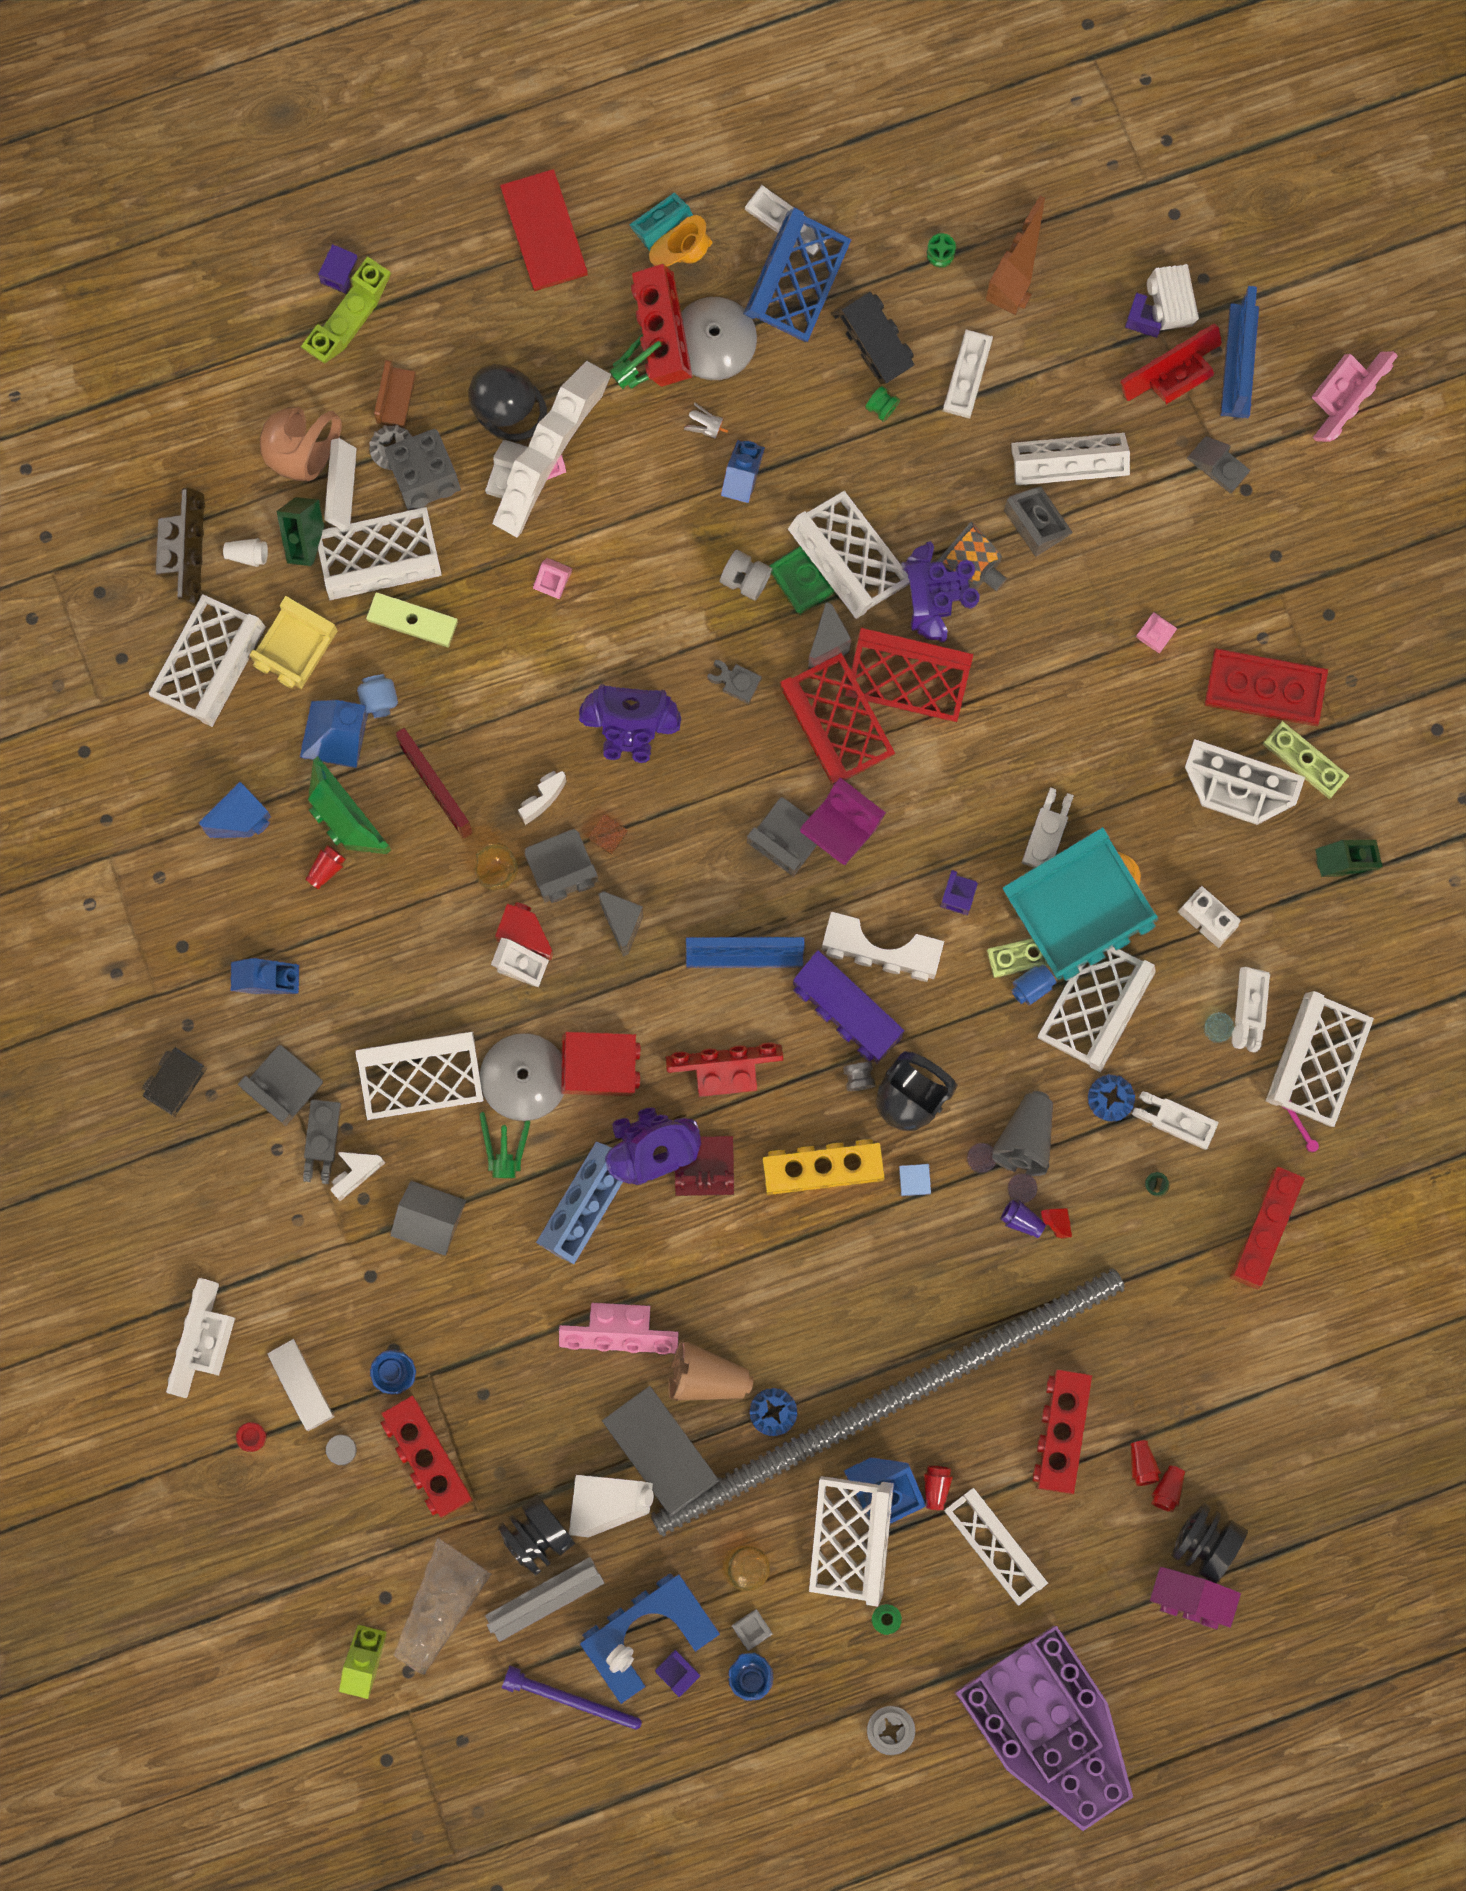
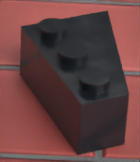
M870 291L858 294L830 313L835 320L839 317L841 318L848 330L845 333L850 341L854 339L862 353L860 356L878 382L885 384L915 365L912 361L914 355L906 343L902 344L898 338L899 330L892 319L887 320L882 311L884 305L876 294L872 295Z

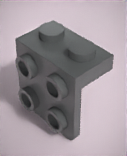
M436 429L426 431L386 447V457L408 511L414 508H422L437 499L450 497L455 492L461 490L454 467Z
M575 829L525 849L526 859L544 903L551 901V903L561 901L567 897V894L576 890L578 892L586 891L594 887V883L599 882L594 865L591 864L580 834Z

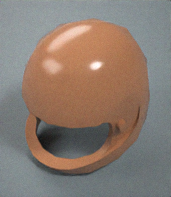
M288 407L271 414L264 423L260 435V453L265 464L280 476L296 481L314 480L329 462L331 440L339 438L341 434V419L334 411H328L321 415L306 433V418L304 411L300 407ZM332 419V426L327 439L315 442L321 430Z

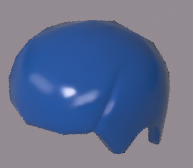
M396 1349L384 1351L375 1357L371 1363V1380L373 1385L382 1393L400 1394L411 1387L415 1380L416 1369L413 1360L403 1351Z
M756 1653L739 1655L737 1661L729 1668V1686L736 1696L746 1701L763 1698L773 1685V1669L765 1658Z

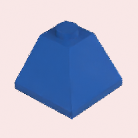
M339 700L311 701L300 758L313 760L319 756L322 762L357 768L368 718L366 705Z
M239 782L199 822V825L209 838L252 837L255 833L257 835L262 833L270 824L268 820L271 816L253 794Z
M869 1458L844 1470L847 1479L850 1481L881 1485L882 1482L894 1483L890 1524L926 1507L908 1463ZM859 1491L855 1494L862 1509L872 1501V1493ZM871 1509L866 1512L869 1517Z

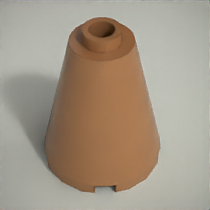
M679 1343L671 1368H674L673 1378L669 1377L668 1394L670 1399L676 1401L743 1399L746 1393L750 1394L753 1386V1376H749L748 1369L692 1343Z

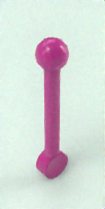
M1287 1109L1307 1142L1306 1149L1309 1152L1318 1150V1142L1310 1138L1297 1114Z

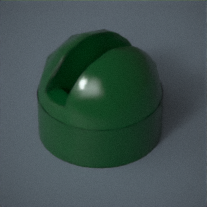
M1154 1172L1146 1178L1145 1187L1152 1196L1160 1197L1168 1192L1170 1183L1163 1173ZM1158 1178L1163 1179L1159 1192H1155Z

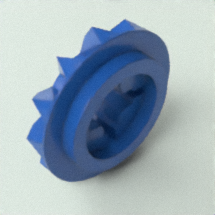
M1108 1074L1100 1077L1089 1089L1088 1103L1090 1109L1102 1120H1121L1134 1107L1135 1093L1131 1083L1121 1076ZM1117 1087L1116 1097L1123 1101V1103L1114 1102L1109 1106V1109H1106L1107 1098L1100 1092L1110 1093Z
M777 1388L763 1390L755 1396L751 1403V1421L754 1427L765 1435H782L789 1431L796 1421L797 1407L795 1401L784 1390ZM767 1400L774 1407L785 1405L782 1411L778 1413L780 1424L773 1417L762 1419L765 1413L768 1412Z

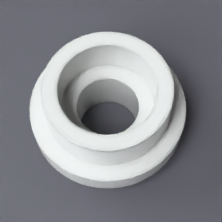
M623 1644L618 1645L606 1660V1663L610 1665L609 1669L613 1673L619 1670L624 1672L634 1660L632 1657L634 1650L631 1647H625Z

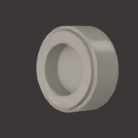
M334 1436L326 1446L327 1457L334 1464H349L356 1456V1444L348 1436Z

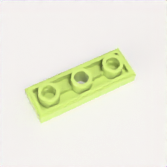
M377 592L366 618L368 622L448 648L458 623L457 618ZM412 617L418 619L415 624H409L408 620Z
M1283 721L1263 743L1266 748L1300 776L1305 777L1306 781L1328 799H1331L1349 777L1348 774ZM1302 756H1308L1311 759V763H1305L1302 760Z
M1033 938L987 949L993 978L1028 971L1034 966L1039 967L1042 964L1049 966ZM1035 949L1038 952V956L1033 958L1028 954V951Z

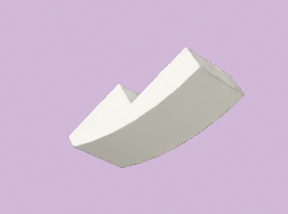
M553 771L540 779L541 783L537 785L541 797L532 796L521 803L522 808L518 809L525 825L542 814L560 794L566 783V776L563 771L558 774Z

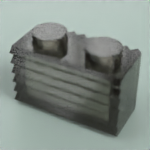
M176 1047L172 1052L169 1050L165 1052L159 1062V1066H161L156 1076L151 1075L142 1087V1090L145 1091L143 1097L174 1118L207 1070L204 1065Z

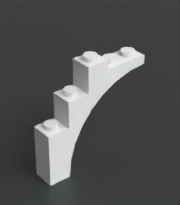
M586 361L560 387L551 411L538 423L529 447L513 464L506 482L508 484L492 524L515 537L522 533L530 512L560 455L582 421L602 398L611 376L610 373Z

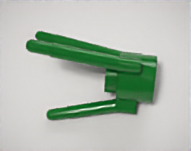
M642 334L622 357L613 363L614 367L609 372L622 389L626 386L633 389L639 383L649 380L647 373L635 378L639 374L635 367L661 346L660 341L654 343L631 362L627 359L641 344L640 338L643 336Z
M481 1112L479 1116L488 1157V1171H492V1178H516V1171H521V1159L528 1136L530 1120L524 1123L515 1160H513V1154H507V1126H501L500 1154H496L495 1159L484 1112Z

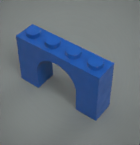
M671 1573L656 1583L659 1589L650 1595L645 1590L631 1600L634 1606L624 1612L621 1607L607 1617L610 1622L602 1629L595 1625L582 1635L585 1640L580 1645L620 1704L645 1688L646 1685L632 1665L624 1672L619 1670L613 1673L609 1669L610 1665L606 1663V1660L618 1645H624L625 1634L629 1626L637 1618L646 1614H661L670 1618L677 1624L695 1652L720 1635L680 1575L673 1577Z

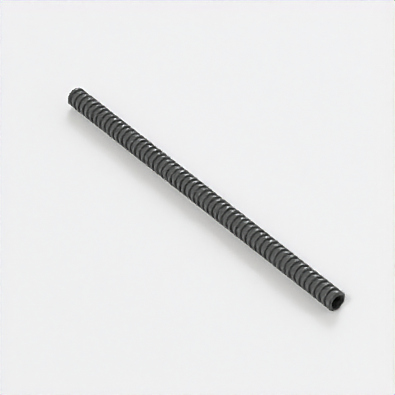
M1110 1268L1109 1273H1101L1100 1278L1093 1277V1281L1084 1282L1085 1286L1083 1287L1078 1285L1076 1287L1077 1290L1073 1291L1071 1289L1068 1291V1295L1062 1294L1060 1299H1052V1303H1045L1042 1309L1037 1307L1036 1312L1030 1311L1028 1316H1020V1320L1011 1321L1012 1324L1010 1326L1005 1324L1003 1326L1004 1329H996V1333L993 1335L988 1333L987 1338H979L978 1343L975 1341L971 1342V1346H964L963 1351L956 1350L954 1352L955 1355H947V1359L944 1361L939 1359L938 1364H930L931 1368L927 1369L924 1367L921 1373L915 1372L914 1377L910 1378L908 1376L906 1381H898L897 1386H889L890 1389L888 1391L883 1389L881 1390L882 1394H874L873 1399L866 1398L865 1403H857L856 1408L853 1409L851 1406L848 1408V1412H840L841 1416H832L833 1420H825L822 1426L817 1424L816 1429L812 1430L810 1428L807 1430V1434L801 1433L799 1438H791L792 1442H784L781 1448L776 1446L775 1451H767L766 1456L759 1455L758 1460H750L751 1464L746 1465L744 1463L741 1469H733L734 1473H725L726 1477H718V1483L673 1516H670L663 1507L659 1509L660 1512L657 1514L652 1512L651 1519L659 1534L664 1537L666 1536L665 1532L669 1530L670 1532L675 1531L674 1527L678 1526L681 1528L683 1527L682 1523H690L691 1518L695 1517V1519H698L699 1514H707V1510L710 1508L715 1510V1506L718 1504L720 1506L724 1505L723 1501L725 1500L730 1502L734 1495L739 1497L741 1496L740 1492H748L749 1487L756 1488L757 1483H765L764 1479L768 1477L770 1480L773 1479L774 1474H782L781 1470H790L789 1466H797L800 1460L805 1462L806 1457L810 1456L812 1458L815 1456V1452L821 1453L823 1448H831L830 1444H838L841 1438L846 1440L847 1435H855L856 1430L863 1431L864 1426H872L871 1422H880L881 1417L887 1418L888 1413L892 1412L895 1414L897 1412L896 1409H904L905 1404L911 1405L913 1400H921V1396H928L931 1390L936 1392L938 1390L937 1387H945L946 1382L953 1383L954 1378H962L961 1374H970L971 1369L977 1370L978 1365L985 1366L987 1364L986 1361H994L995 1356L1001 1357L1003 1352H1011L1010 1348H1018L1021 1342L1026 1344L1027 1339H1035L1036 1334L1041 1336L1044 1334V1330H1052L1051 1326L1058 1327L1060 1325L1059 1322H1067L1068 1317L1075 1318L1076 1313H1084L1085 1308L1090 1310L1093 1304L1099 1305L1100 1300L1106 1301L1108 1296H1116L1117 1291H1125V1285L1119 1273Z

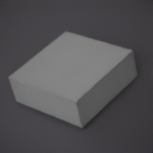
M757 1609L732 1625L748 1651L773 1635Z

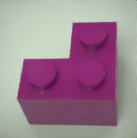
M1160 1567L1150 1601L1161 1605L1159 1610L1161 1612L1177 1616L1178 1611L1183 1612L1182 1618L1217 1630L1219 1625L1231 1628L1241 1593L1206 1579Z

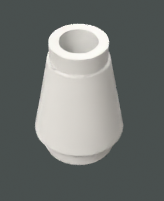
M259 538L225 542L223 555L225 559L258 567L259 564L264 565L267 561L268 546L266 542L260 541Z

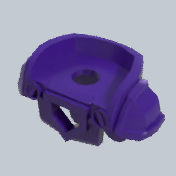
M929 541L925 545L916 548L911 556L906 559V562L901 563L902 570L907 572L913 605L912 631L917 630V633L923 635L926 639L945 642L948 630L941 618L951 616L952 602L960 601L962 606L971 609L978 604L980 596L976 589L969 588L968 580L975 573L974 564L969 560H963L959 562L955 571L948 572L942 562L930 563L934 545Z
M600 684L598 689L587 695L579 709V721L589 727H603L602 734L607 739L603 744V755L609 760H617L620 758L622 751L632 752L634 761L645 763L651 755V745L648 743L654 739L655 732L673 734L680 730V712L676 703L671 700V697L666 696L665 690L648 691L616 688ZM628 700H633V701H636L637 703H635V704H633V705L631 706V705H630L629 703H627L626 701H628Z
M645 1108L638 1112L639 1121L630 1124L629 1119L622 1118L612 1123L615 1138H622L623 1142L608 1151L605 1156V1162L609 1174L619 1181L641 1185L648 1180H653L679 1169L678 1166H686L697 1158L701 1146V1138L695 1120L680 1118L672 1121L667 1115L657 1116L655 1108ZM658 1146L666 1147L667 1152L653 1156V1152Z

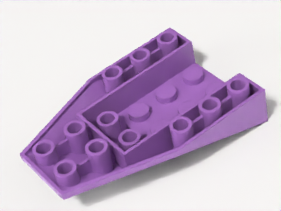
M1053 1625L954 1692L1005 1769L1082 1831L1133 1798L1108 1703L1057 1626Z

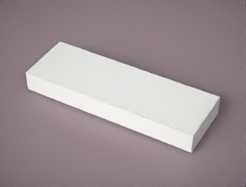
M763 185L760 186L745 206L747 212L777 233L786 213L794 208ZM803 224L800 231L803 243L806 244L817 240L813 229ZM818 243L805 247L808 255L812 258L820 250Z
M965 330L944 404V412L970 419L991 347L992 336Z
M337 438L331 440L324 520L343 530L350 528L357 448Z

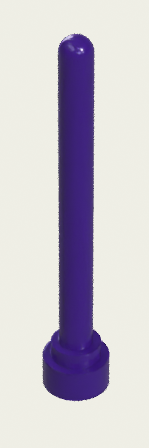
M509 1666L502 1685V1689L510 1692L523 1689L635 1730L639 1729L642 1725L641 1720L637 1717L526 1678V1674L520 1672L521 1669Z

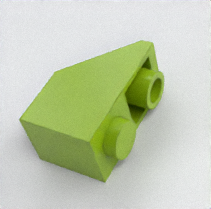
M362 1625L357 1626L343 1666L339 1692L365 1699L369 1698L387 1632Z

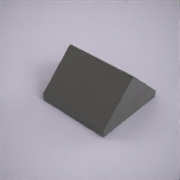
M1041 486L1010 496L1006 501L1004 512L1035 557L1073 533Z
M827 602L809 656L808 670L840 653L844 656L850 651L851 638L833 605Z
M606 892L599 893L602 910L622 955L626 956L630 952L644 917L643 906Z
M411 1181L398 1205L390 1236L446 1256L466 1200Z

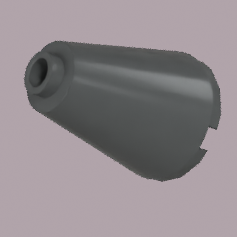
M1033 1091L1026 1094L992 1150V1159L1000 1166L1016 1172L1017 1168L1025 1169V1175L1042 1176L1047 1173L1050 1161L1053 1102L1046 1093Z

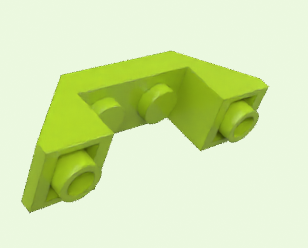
M367 256L351 278L353 287L323 327L319 324L316 325L301 348L324 364L341 353L377 306L391 272Z

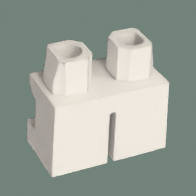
M1203 886L1178 910V913L1196 929L1201 925L1202 928L1199 932L1217 948L1221 947L1241 922L1236 915Z

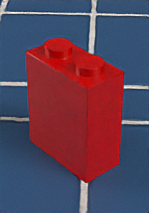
M565 1032L562 1035L561 1094L632 1096L635 1093V1089H639L640 1072L635 1071V1060L640 1059L641 1046L640 1042H636V1034Z

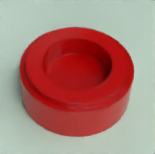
M255 1422L241 1425L236 1433L238 1446L247 1452L259 1451L264 1447L267 1440L265 1429Z

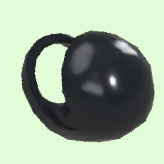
M502 364L482 367L473 376L468 389V400L474 415L481 425L495 437L512 442L524 441L533 437L538 423L547 415V407L542 395L531 383L529 377L514 367ZM536 396L539 401L540 415L537 423L529 431L521 434H508L498 428L510 426L523 420L532 411Z
M904 1051L887 1070L879 1086L875 1104L879 1115L888 1125L901 1131H916L929 1124L935 1118L936 1113H940L943 1110L941 1106L946 1100L952 1098L958 1085L947 1072L935 1063L916 1053ZM909 1063L927 1069L936 1075L945 1086L926 1078Z

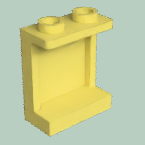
M285 596L280 604L281 611L256 651L252 650L249 655L252 661H254L253 666L261 672L268 674L271 671L279 676L277 680L285 686L292 688L295 685L302 689L338 631L335 624Z

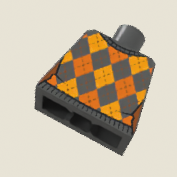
M973 522L969 523L937 560V562L943 563L948 572L955 571L959 562L963 560L971 561L975 566V573L968 580L969 588L977 590L985 582L997 592L1007 580L1004 575L995 569L1001 561V554Z

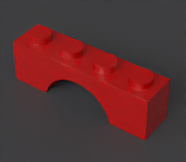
M1276 1167L1272 1171L1262 1196L1258 1214L1248 1238L1239 1253L1230 1279L1256 1290L1262 1287L1305 1180L1304 1177L1281 1167Z

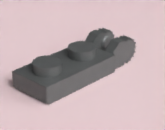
M311 1100L304 1158L306 1159L303 1175L304 1182H311L314 1160L324 1161L323 1170L321 1171L322 1184H329L332 1162L335 1160L341 1103Z

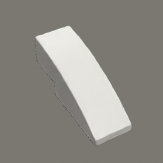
M294 1339L267 1353L307 1431L335 1417Z

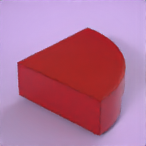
M1068 1208L1041 1211L1045 1225L1051 1227L1056 1237L1061 1239L1072 1237Z

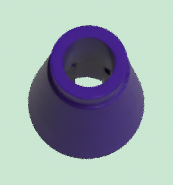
M1011 1200L1000 1218L1006 1227L1036 1238L1040 1237L1046 1227L1045 1223L1021 1201L1015 1202Z

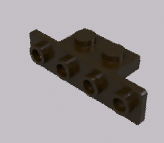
M187 487L182 489L181 515L158 519L156 575L162 577L178 575L177 598L192 605H197L201 593L205 502L203 493Z

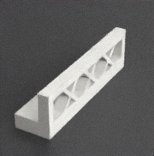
M1125 433L1011 443L1016 485L1130 475V450ZM1109 444H1120V446H1108V445H1109ZM1079 447H1089V448H1088V449H1080ZM1059 449V450H1061V451H1055V452H1053V451H1050V450ZM1021 452H1032V454L1020 455Z
M974 1488L970 1489L944 1510L1018 1606L1048 1584ZM965 1501L974 1510L973 1523L960 1522L953 1513ZM977 1515L985 1525L976 1524ZM964 1526H972L971 1534ZM976 1527L989 1529L992 1533L991 1547L980 1546L974 1540ZM997 1540L1003 1548H996L995 1541ZM982 1549L991 1550L990 1559ZM994 1551L1006 1552L1010 1556V1571L1000 1570L993 1564ZM1014 1563L1021 1570V1572L1013 1571ZM1001 1573L1009 1574L1008 1582ZM1013 1575L1025 1576L1032 1585L1020 1597L1012 1588Z

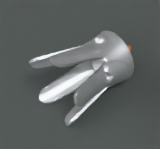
M694 402V405L706 414L692 410L689 416L707 427L688 425L684 430L703 433L714 439L717 438L720 430L728 432V430L721 428L724 418L710 414Z

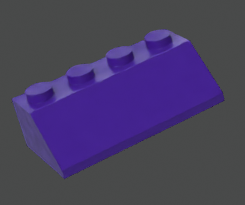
M819 950L794 978L793 985L796 988L793 991L804 1002L810 1000L817 1007L815 1012L824 1021L828 1022L831 1020L838 1026L836 1029L837 1033L847 1042L852 1039L860 1047L857 1051L868 1062H871L873 1059L878 1064L902 1039L904 1029Z

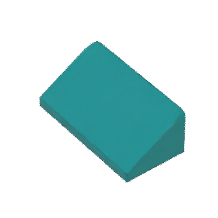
M673 193L629 225L650 251L653 244L661 236L678 226L686 218L693 216L690 207L676 193Z

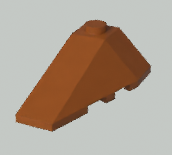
M1041 195L1022 226V234L1018 232L1015 236L1010 250L1006 251L988 286L986 301L1015 316L1020 307L1026 308L1032 297V294L1029 293L1045 202V197Z

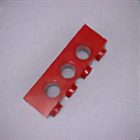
M660 264L632 273L634 284L631 285V291L638 304L636 319L640 327H642L643 336L640 338L642 349L645 351L657 341L661 342V346L647 357L648 363L645 364L647 376L661 387L692 378L674 272L666 265ZM659 295L658 300L651 304L653 298ZM663 322L661 329L656 331L658 324ZM668 348L667 354L661 357L662 351Z
M1056 1370L1054 1371V1376H1048L1046 1393H1050L1051 1397L1049 1405H1044L1041 1422L1046 1423L1045 1435L1040 1434L1038 1439L1037 1452H1041L1042 1455L1040 1464H1035L1032 1482H1037L1036 1489L1073 1495L1075 1492L1092 1375ZM1062 1394H1068L1073 1398L1074 1405L1069 1411L1059 1407L1058 1399ZM1062 1423L1068 1427L1069 1436L1066 1440H1059L1055 1437L1053 1430L1056 1424ZM1053 1453H1059L1064 1457L1065 1463L1060 1470L1053 1469L1049 1464V1457Z
M413 1395L381 1413L385 1419L380 1422L389 1438L394 1435L399 1446L395 1450L403 1464L409 1461L414 1470L410 1476L417 1489L419 1490L423 1487L429 1498L424 1501L433 1516L438 1513L440 1518H444L473 1501ZM409 1424H414L418 1428V1436L412 1441H406L402 1436L403 1428ZM423 1450H429L433 1455V1461L427 1467H421L417 1462V1455ZM437 1476H444L448 1482L447 1489L442 1493L434 1492L431 1486L433 1479Z

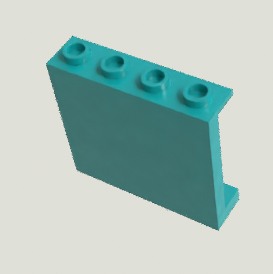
M1103 827L1003 887V891L1057 980L1062 977L1065 981L1073 978L1080 973L1079 967L1087 962L1090 966L1098 963L1105 958L1104 952L1112 947L1116 951L1131 942L1129 937L1137 932L1141 936L1156 927L1154 922L1158 920V916L1149 905Z

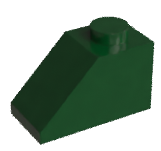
M295 497L276 511L287 564L311 566L314 564L324 529L319 499Z
M1340 840L1315 849L1317 867L1320 870L1321 877H1340L1383 868L1377 840Z

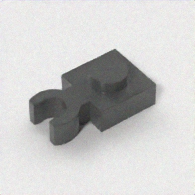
M715 660L714 666L720 668L722 673L719 676L709 673L707 679L714 684H726L723 689L724 693L749 704L762 677L737 664L733 671H730L724 662Z

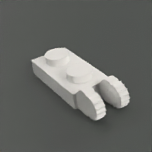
M1050 787L1044 807L1039 811L1022 860L1023 864L1036 868L1055 856L1068 820L1067 813L1074 795L1067 793L1062 803L1061 813L1058 814L1050 811L1051 804L1056 797V789Z
M1250 967L1240 968L1235 1018L1236 1027L1232 1031V1044L1234 1048L1242 1049L1246 1046L1248 1051L1255 1053L1260 1050L1266 1023L1269 972Z
M1141 1092L1139 1098L1145 1103L1160 1107L1159 1112L1155 1116L1143 1109L1134 1108L1132 1115L1153 1124V1127L1207 1150L1219 1122L1166 1098L1163 1100L1147 1092Z

